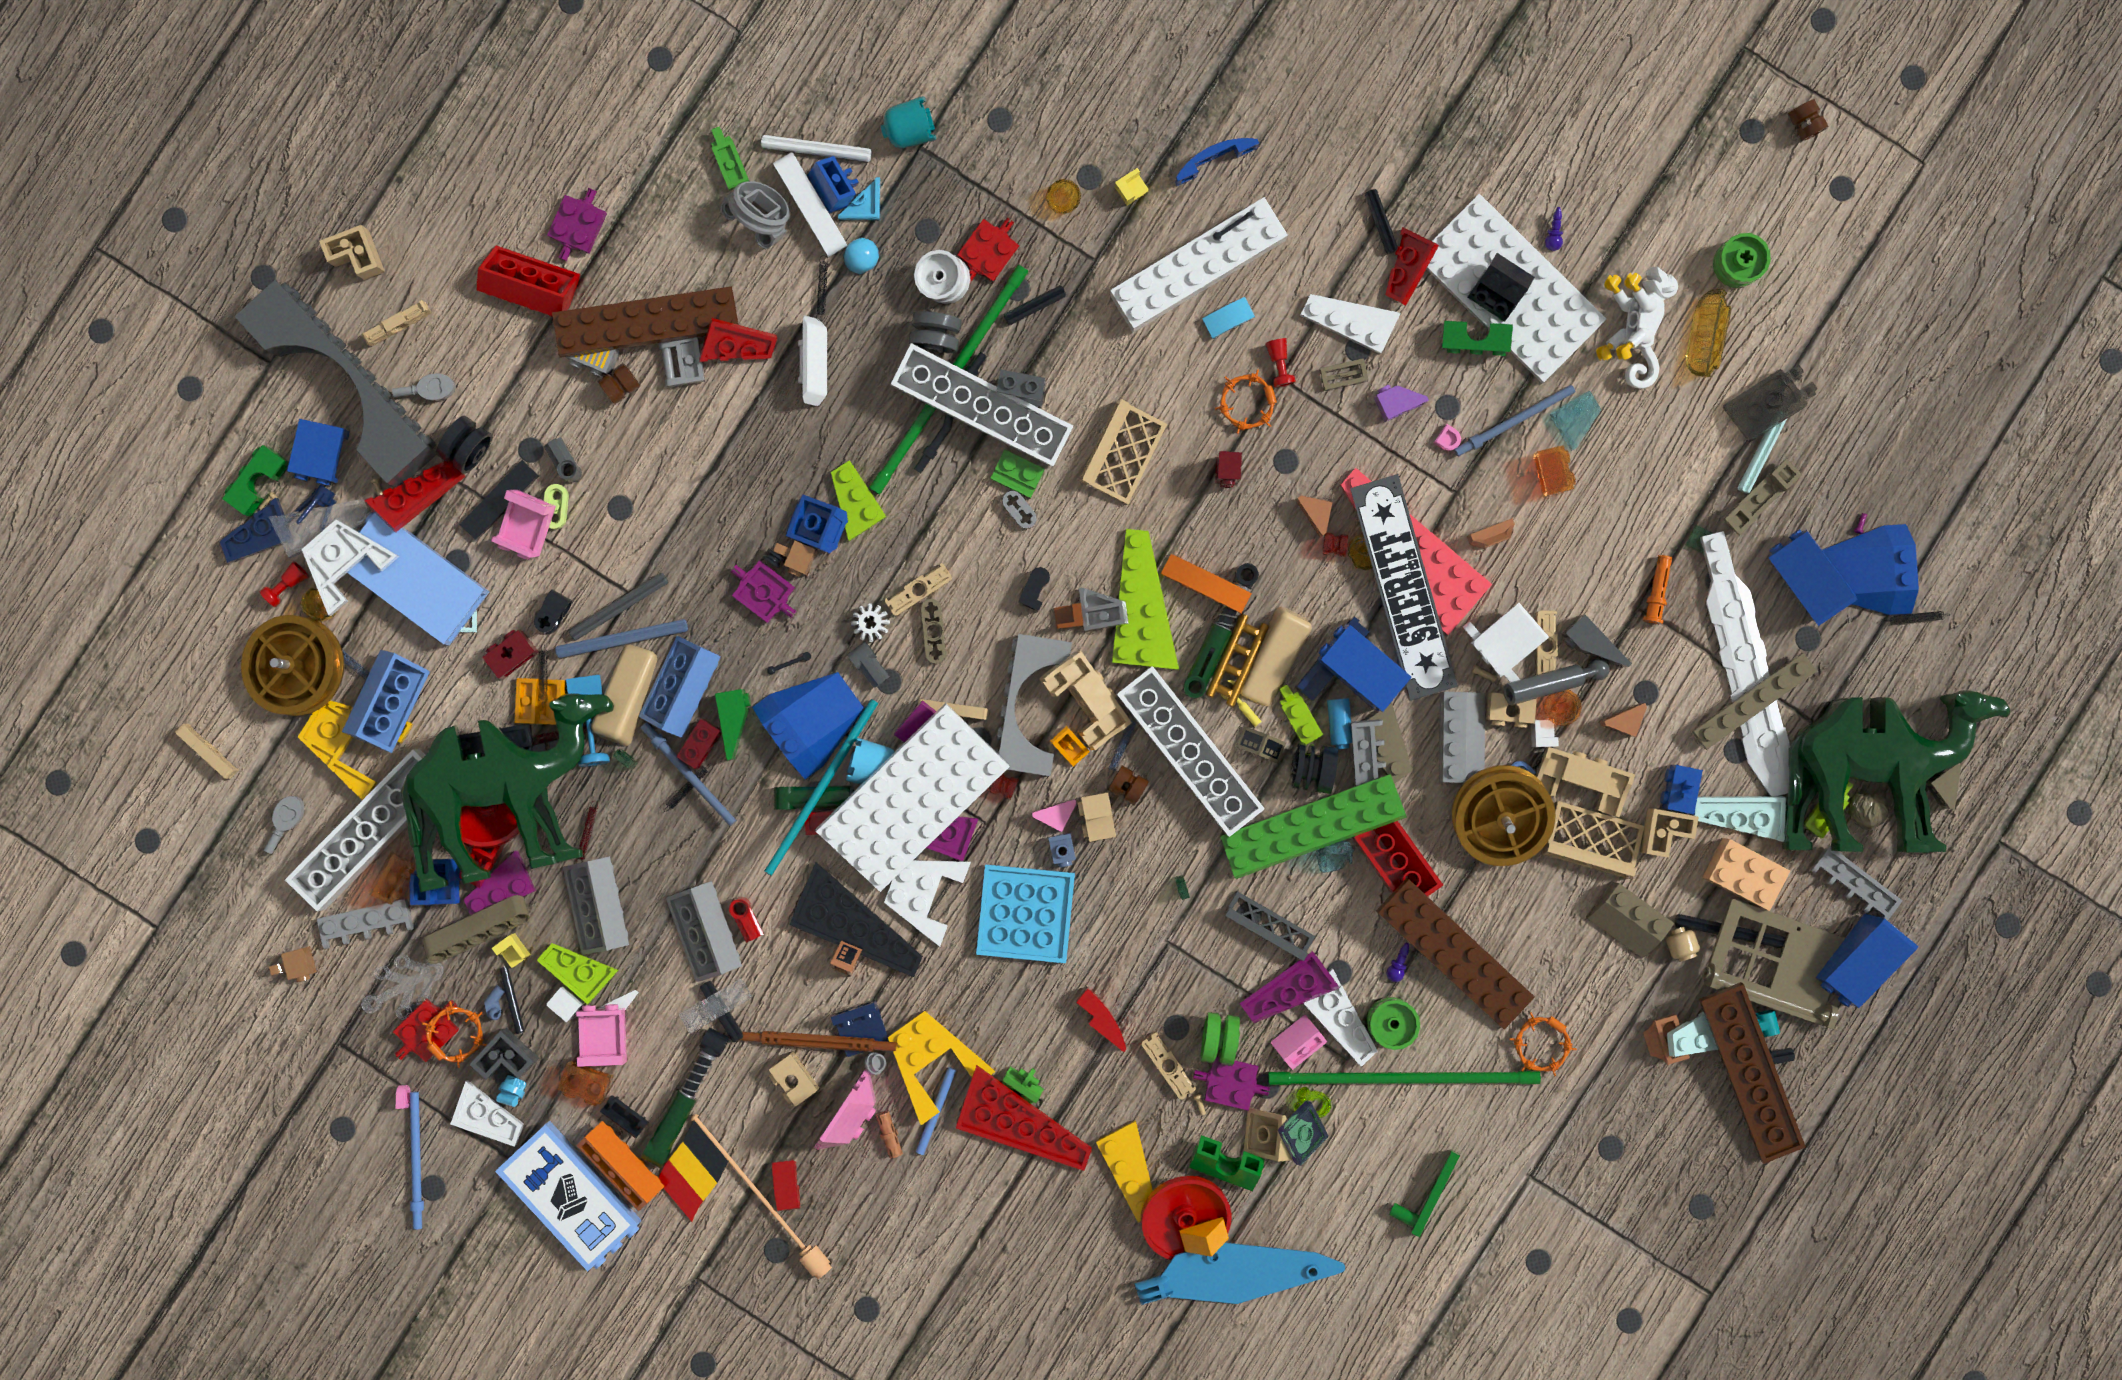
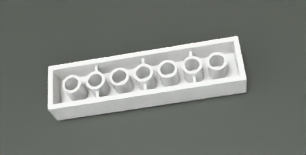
M1263 197L1111 289L1110 297L1132 333L1285 242L1288 235L1267 200ZM1252 210L1254 215L1222 235L1219 241L1213 239L1215 232L1222 231Z
M912 343L891 383V386L1051 467L1054 466L1073 428V425L1016 396L998 393L996 386Z
M1153 666L1116 694L1228 837L1265 809Z
M413 749L285 879L317 912L326 910L408 826L400 791L407 774L425 756L420 749Z

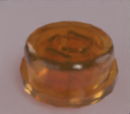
M1571 690L1548 695L1544 703V712L1548 720L1560 726L1570 725L1575 722L1580 716L1582 709L1579 697Z

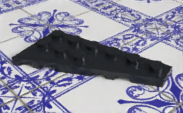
M815 862L789 925L838 946L841 941L862 949L860 955L914 977L923 955L820 864Z

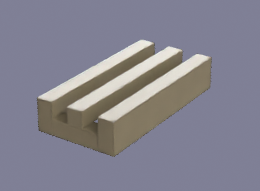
M1364 358L1319 369L1324 391L1368 382L1369 380ZM1358 365L1361 367V369L1326 376V372ZM1358 374H1362L1363 376L1360 378L1328 384V381L1336 380Z

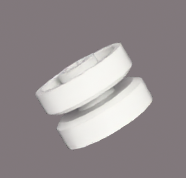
M943 250L930 251L922 256L916 264L914 272L915 284L919 291L929 299L942 304H950L961 299L967 292L970 284L969 269L962 260L950 252Z

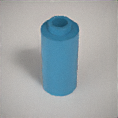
M1350 699L1327 700L1331 745H1336L1338 749L1349 748V744L1352 743Z

